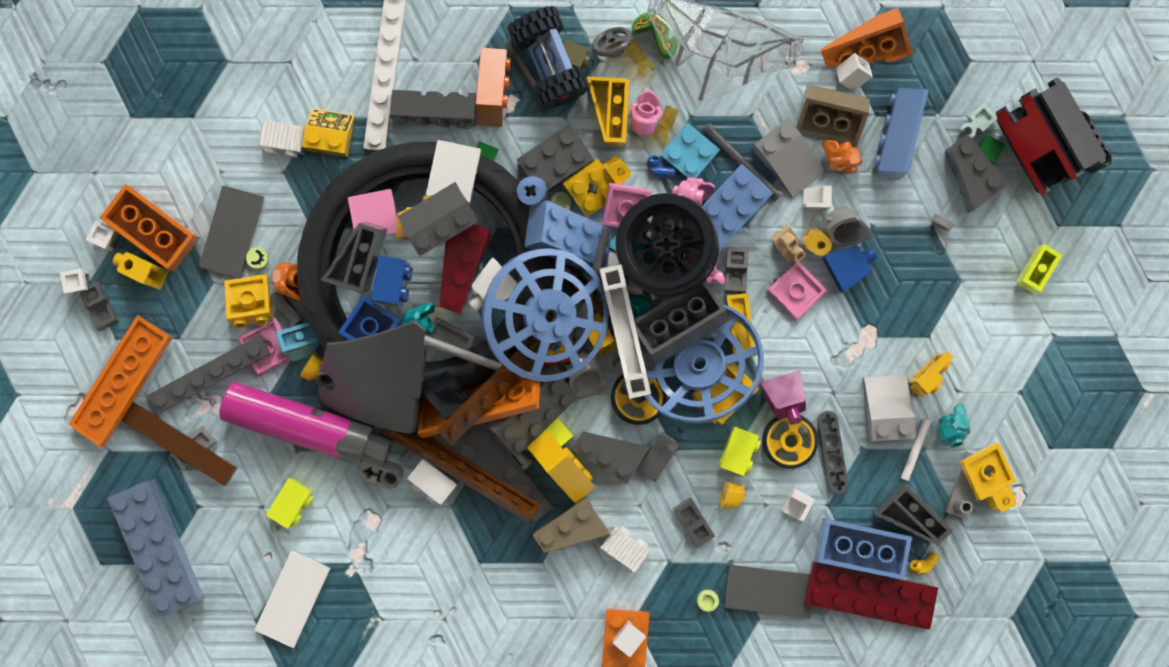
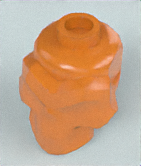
M833 140L822 142V147L831 170L845 172L846 175L858 171L857 167L862 164L858 148L852 147L850 142L840 145L837 141Z
M287 262L279 263L272 275L275 290L281 295L301 301L297 281V265Z

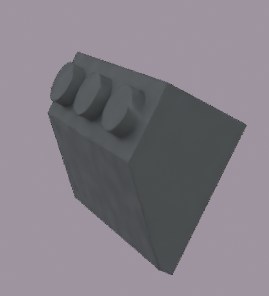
M456 181L398 216L409 241L419 257L479 221Z

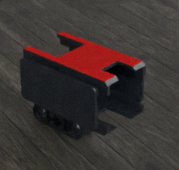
M1059 78L1048 82L1049 89L1038 93L1035 88L1021 96V99L1018 101L1022 108L1018 107L1009 112L1007 107L1004 106L996 111V121L1035 191L1040 193L1041 196L1050 191L1049 187L1060 182L1062 178L1064 182L1070 179L1073 180L1084 174V169L1088 173L1093 174L1108 167L1113 161L1111 153L1090 116L1085 111L1079 109L1065 82H1062Z

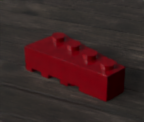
M474 224L445 241L440 308L463 315L472 290L471 285L475 281L491 236L489 229Z

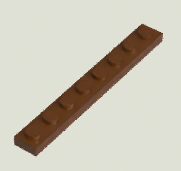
M553 315V316L548 320V322H551V321L554 319V316H555V315ZM531 337L524 346L532 352L538 353L541 341ZM557 342L550 343V344H549V347H548V351H549ZM519 350L509 359L514 365L524 371H528L535 362V360L525 356ZM502 365L437 429L439 434L452 446L521 377Z
M382 429L381 433L527 523L530 522L540 506L538 502L430 436L421 438L418 435V429L410 434Z

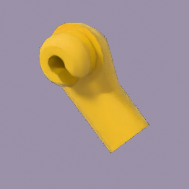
M931 551L925 560H913L910 562V571L914 574H927L933 569L940 557Z

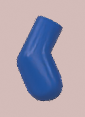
M651 155L648 158L647 167L655 177L674 179L675 168L663 167L657 155Z

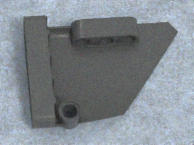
M414 320L369 336L327 343L323 362L316 379L319 384V401L331 409L360 422L391 431L408 434L414 433L418 429L423 405V397L421 395L426 360V347H424L426 329Z

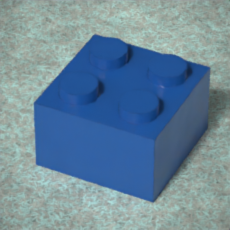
M378 256L371 297L372 301L403 307L404 302H408L409 290L406 287L407 281L412 279L413 268H411L407 260Z
M363 295L338 333L349 340L357 339L401 325L402 320Z

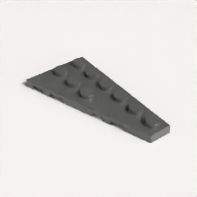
M483 423L473 425L452 446L440 434L434 437L438 442L538 502L540 506L532 517L533 520L537 521L553 509L513 455L500 444Z

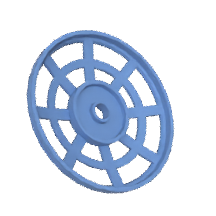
M550 248L524 252L502 266L487 288L482 309V324L485 338L497 360L509 371L520 377L543 382L557 381L569 377L584 368L599 351L607 332L609 308L604 287L594 270L574 254ZM538 256H556L555 269H542L530 274L523 264L526 260ZM565 258L582 266L591 275L593 280L584 286L576 277L564 272ZM515 268L522 277V280L514 287L508 301L494 299L503 279ZM544 276H554L552 289L541 290L535 279ZM563 278L573 283L579 291L571 297L562 292ZM527 285L533 295L528 299L526 305L516 304L518 295ZM597 287L603 302V323L593 321V305L589 294ZM582 299L585 300L587 319L576 317L575 305ZM492 308L505 310V325L510 338L499 344L495 339L492 328ZM551 309L555 316L551 322H548L545 314ZM513 312L523 314L526 328L518 333L515 332L513 325ZM574 326L585 328L581 338L573 346L568 335ZM591 330L599 331L600 335L593 350L581 362L577 351L586 342ZM529 336L541 341L538 353L529 350L521 341ZM561 341L565 352L546 356L549 344ZM515 345L522 354L535 360L531 373L514 365L503 352ZM569 357L573 366L569 371L560 374L540 375L544 362H558Z
M722 304L727 311L729 321L722 327L712 331L718 333L713 342L699 339L674 354L676 356L674 368L662 369V361L655 366L656 370L646 371L647 379H658L662 390L670 397L662 407L650 394L644 395L652 407L674 420L687 423H704L724 418L747 402L760 382L764 367V353L759 334L753 324L743 314ZM735 321L742 324L749 332L755 347L743 351L738 339L730 332ZM725 338L733 344L737 353L724 356L720 346ZM639 341L642 357L644 358L646 350ZM757 355V373L752 386L748 387L740 383L745 372V359ZM698 361L706 362L705 367L702 369H696L695 364ZM739 362L735 380L725 376L727 365ZM677 376L682 385L674 393L667 386L664 378ZM719 382L729 387L721 395L711 399L710 388L716 386ZM689 389L701 391L703 401H691L683 397ZM734 391L745 395L731 408L714 415L713 405L725 400ZM678 403L689 407H704L705 417H684L670 411Z

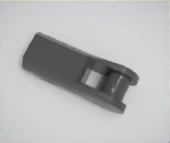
M277 292L271 294V303L280 311L281 315L292 327L297 326L304 320L285 295Z

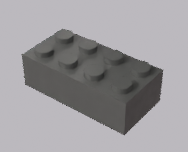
M707 281L689 293L669 298L634 319L638 339L655 366L729 321L726 309Z
M543 366L540 372L541 375L559 374L551 366ZM564 379L548 382L541 381L538 410L483 424L506 450L517 457L578 397Z

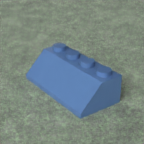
M899 88L894 94H891L888 106H891L890 113L886 114L883 126L886 127L885 133L881 134L878 146L881 147L879 155L876 154L873 162V167H876L874 174L898 180L908 174L929 90Z

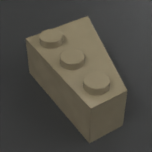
M585 497L533 532L532 535L543 552L546 553L609 535L610 531L587 497Z

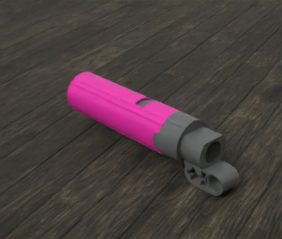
M238 382L231 383L223 396L219 410L221 421L361 466L360 475L363 480L385 488L392 489L398 486L404 475L401 465L387 460L393 440L374 433V427ZM388 473H393L396 479L391 478Z

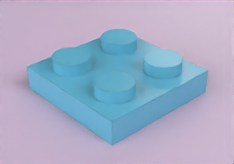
M687 122L661 153L660 157L684 177L697 178L720 149Z

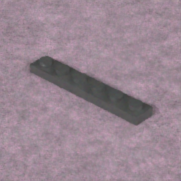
M258 335L147 396L155 412L161 414L267 357L271 352L262 335Z

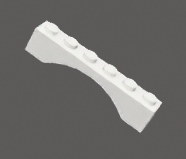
M617 264L600 268L629 399L651 394L622 265Z

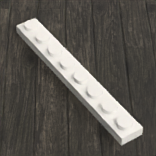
M384 0L364 150L377 151L386 148L391 95L392 90L395 88L407 0Z

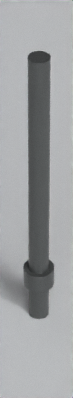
M607 227L602 228L592 266L598 277L611 229ZM590 275V278H589L588 283H589L591 280H593V278L591 277V275ZM595 290L589 294L591 301H593ZM585 300L583 301L579 316L582 319H587ZM574 327L572 334L574 337L573 346L581 338L585 328Z

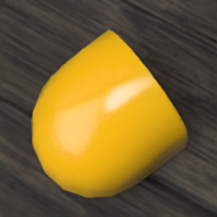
M809 228L802 238L805 247L816 255H826L832 248L831 239L817 228L814 230Z
M314 352L301 372L300 377L307 380H316L323 357Z
M725 481L720 496V508L735 509L739 507L746 496L745 486Z

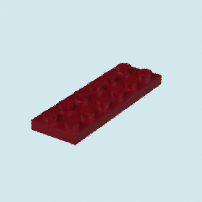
M812 561L804 604L930 630L939 587Z

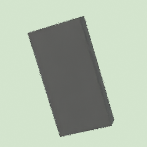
M437 316L433 322L434 331L428 334V337L469 351L476 338Z

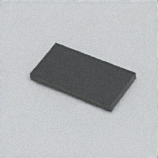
M222 185L200 260V268L242 278L247 261L246 255L252 244L265 197Z
M729 564L724 607L810 618L812 606L804 604L809 574Z

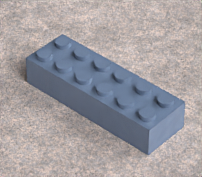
M155 479L147 480L108 497L111 509L157 618L205 598Z

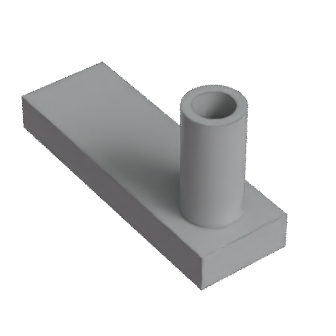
M965 451L963 459L969 457L973 453ZM960 465L944 512L967 520L968 514L973 510L972 503L975 495Z

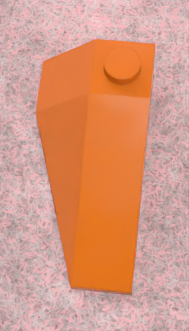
M899 8L875 16L820 49L827 68L838 67L854 53L868 61L869 64H873V61L884 60L886 63L895 62L913 55Z

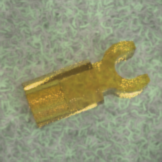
M633 39L625 50L635 65L638 64L640 75L645 77L646 73L643 68L649 66L654 71L655 65L646 59L647 55L637 40Z
M671 106L665 107L658 123L660 128L653 133L652 140L655 141L656 136L661 134L664 136L662 144L665 145L667 143V132L672 130L679 110Z

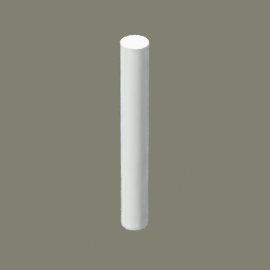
M924 418L922 420L901 479L909 481L931 424L930 420Z

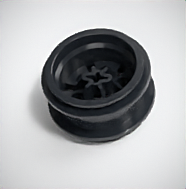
M659 193L638 201L624 215L616 234V255L625 275L641 289L659 296H679L695 290L711 275L718 259L719 238L714 223L698 203L683 195ZM681 214L687 216L688 219L680 228L678 227V223ZM655 215L659 227L654 228L647 219ZM666 220H673V229L669 231L664 230V222ZM685 230L693 231V238L689 241L682 239V234ZM649 231H653L656 234L652 242H646L645 234ZM666 240H669L672 244H677L669 247L668 251L664 247L659 246L665 244ZM702 241V249L690 248V244ZM634 243L646 245L647 249L634 252ZM687 251H691L694 254V259L689 263L683 261V254ZM648 253L656 254V261L652 264H647L645 261ZM667 263L675 264V271L672 274H666L664 271ZM681 263H682V264L688 269V271H689V272H687L686 274H684L683 276H682V274H681V272H680V269H679V266H678V265H680ZM659 265L660 269L657 277L650 276L649 274L654 267Z

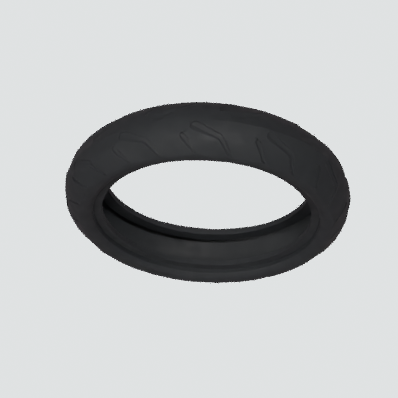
M437 142L398 144L367 155L350 165L326 187L309 214L298 248L297 281L305 317L325 350L327 343L349 340L338 333L347 317L340 304L336 285L321 280L336 258L341 236L351 219L348 197L382 191L394 184L408 180L430 178ZM480 154L473 191L487 199L503 216L514 236L518 255L531 251V249L525 247L529 209L532 205H527L518 198L517 186L520 182L503 166ZM538 256L523 262L530 274L542 269H554L553 258L548 256ZM519 273L517 283H519L522 280V277L519 275ZM553 276L535 279L541 290L552 289ZM527 285L518 295L516 304L526 305L528 299L533 295ZM513 312V325L516 333L523 330L525 325L523 314ZM505 317L493 331L498 344L510 338L505 325ZM486 339L469 350V352L499 362L492 353ZM514 345L503 353L510 359L518 349ZM455 356L446 360L425 362L424 381L447 370L452 377L458 379L463 390H468L485 383L496 371ZM424 384L421 397H426Z

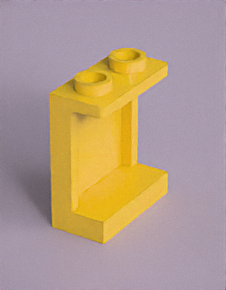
M735 363L728 364L725 376L735 380L738 366ZM744 373L740 383L751 387L753 381ZM719 382L716 386L710 388L711 399L721 395L729 387ZM758 387L754 391L753 395L759 390ZM694 390L691 393L694 397L692 401H703L701 391ZM734 391L725 400L713 405L714 415L731 408L745 395ZM733 413L712 422L714 424L718 422L722 425Z

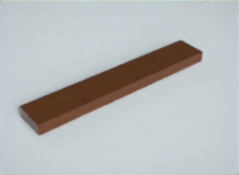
M134 401L122 418L123 422L223 486H227L238 468Z

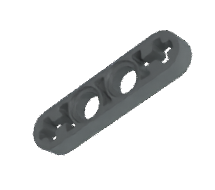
M824 411L819 414L817 423L827 486L831 492L841 494L848 488V479L839 422L834 412ZM826 414H828V417L833 418V422H830V429L835 428V432L823 433V430H828L827 424L822 422V419L826 418ZM830 435L834 436L837 440L836 445L832 448L827 447L825 444L826 438ZM831 457H837L840 460L838 468L832 469L829 466V459ZM842 471V475H837L838 480L842 481L843 485L840 486V490H837L836 487L832 486V483L836 482L835 475L830 476V472L837 473Z

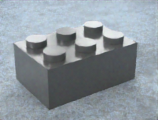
M569 124L519 157L517 163L526 177L537 176L545 182L547 195L562 185V182L592 162L594 158L571 124Z

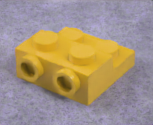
M267 274L224 281L226 317L231 326L242 329L247 327L249 323L266 325L268 320H274Z
M948 351L937 353L908 381V384L911 386L909 388L910 391L917 397H924L926 394L937 392L942 386L940 383L944 380L939 372H945L951 366L950 361L954 357Z

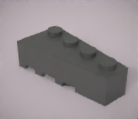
M392 90L390 117L395 119L396 123L406 124L408 121H416V124L424 126L429 125V123H437L439 127H450L451 124L458 125V128L471 129V126L476 127L477 124L476 93H468V97H464L458 92H450L447 96H443L442 93L437 91L426 92V95H422L420 91Z

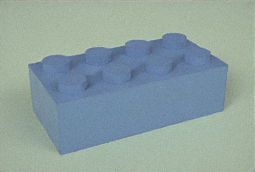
M743 164L734 171L702 206L717 230L719 251L773 194ZM692 230L684 231L688 236L693 238ZM702 241L697 242L702 248Z
M546 200L530 206L525 247L531 250L545 248L563 250L579 257L592 268L601 231L606 226ZM611 232L601 268L608 265ZM548 255V257L556 260V256ZM565 258V264L588 273L582 266Z
M822 518L814 560L824 564L904 580L912 537Z

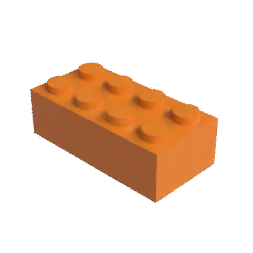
M126 183L99 217L166 269L174 272L200 239L199 236Z

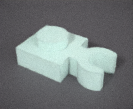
M984 102L967 117L970 123L963 124L958 131L961 132L967 128L970 130L969 136L973 138L976 134V129L982 133L997 120L996 114Z

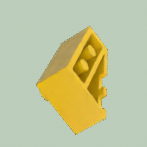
M587 77L605 145L627 147L630 79Z
M548 430L527 446L546 472L575 504L596 488L590 481L593 479L592 475L586 468L583 469L584 466L577 458L573 459L575 456L567 447L564 449Z

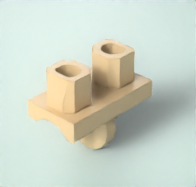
M786 224L783 226V230L776 231L775 235L771 238L786 262L789 263L793 260L799 263L806 256L804 248L789 225Z

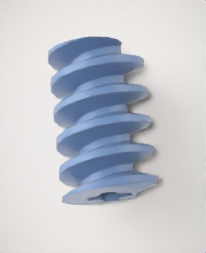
M537 176L524 178L517 186L518 198L527 205L539 203L547 193L545 182ZM534 185L536 187L534 191L537 194L528 195L529 188L527 187Z

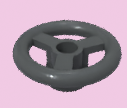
M624 27L607 29L594 39L592 50L598 56L619 57L630 45L632 33ZM621 33L625 34L626 37L617 38L612 34ZM604 38H607L605 44L598 48L599 43Z

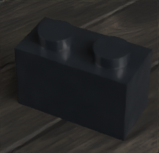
M447 370L424 381L426 398L445 420L470 398L466 389L463 390L458 379L452 377Z

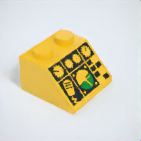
M312 109L305 125L302 147L310 152L348 158L355 115Z

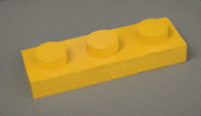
M748 293L726 296L727 306L737 310L751 322ZM735 321L730 332L738 339L743 351L754 347V341L749 332L742 324ZM732 344V352L735 354L737 351Z

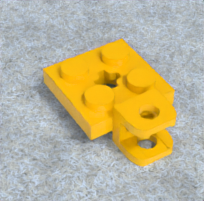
M618 156L609 158L603 164L596 158L562 182V184L585 217L588 218L605 205L609 183H623L630 177L631 171ZM590 183L592 185L597 184L596 191L593 193L587 192Z
M994 442L959 461L976 500L981 501L985 499L990 509L1005 512L1016 505L1015 495L1011 487H1009L1010 484L1016 482V479L999 443ZM985 467L991 468L989 477L984 475Z

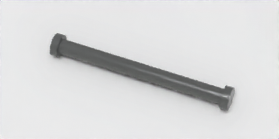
M709 123L702 130V133L704 135L707 134L739 165L743 164L773 192L771 195L773 197L772 200L776 202L784 192L782 190L778 191Z

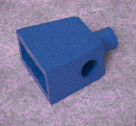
M858 245L822 257L840 293L847 291L869 274L871 269L868 263L877 259V255L872 247L861 252Z

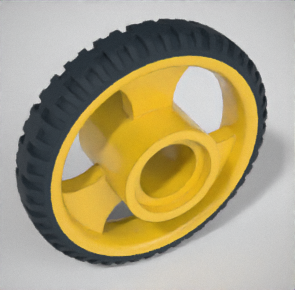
M622 374L614 383L611 391V404L615 413L623 421L633 425H644L657 419L661 413L652 407L645 397L642 403H637L633 398L629 399L628 394L625 395L619 392L622 384L625 382L624 374ZM648 379V383H653L657 388L659 395L658 404L663 407L666 403V393L662 390L658 379ZM625 404H629L635 409L642 408L644 417L630 416L623 411L622 407Z
M801 416V422L791 425L787 417L780 419L775 417L767 424L762 436V445L766 456L772 463L782 468L795 469L804 466L814 457L818 447V435L815 427L808 419ZM787 421L788 430L783 431L779 435L778 440L771 439L770 436L773 429L779 423ZM802 425L807 429L810 436L809 448L801 446L802 437L797 431ZM788 435H792L795 438V444L792 447H788L785 444V438ZM780 448L784 451L795 452L797 460L784 461L778 458L775 452Z

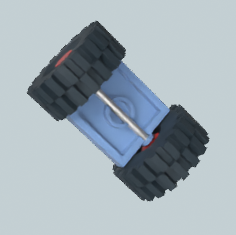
M545 6L535 11L532 10L528 14H523L520 18H516L513 20L514 22L507 26L515 48H528L541 78V81L532 88L541 110L555 108L558 105L561 106L589 91L590 87L582 68L572 67L559 36L560 32L564 30V25L556 7Z

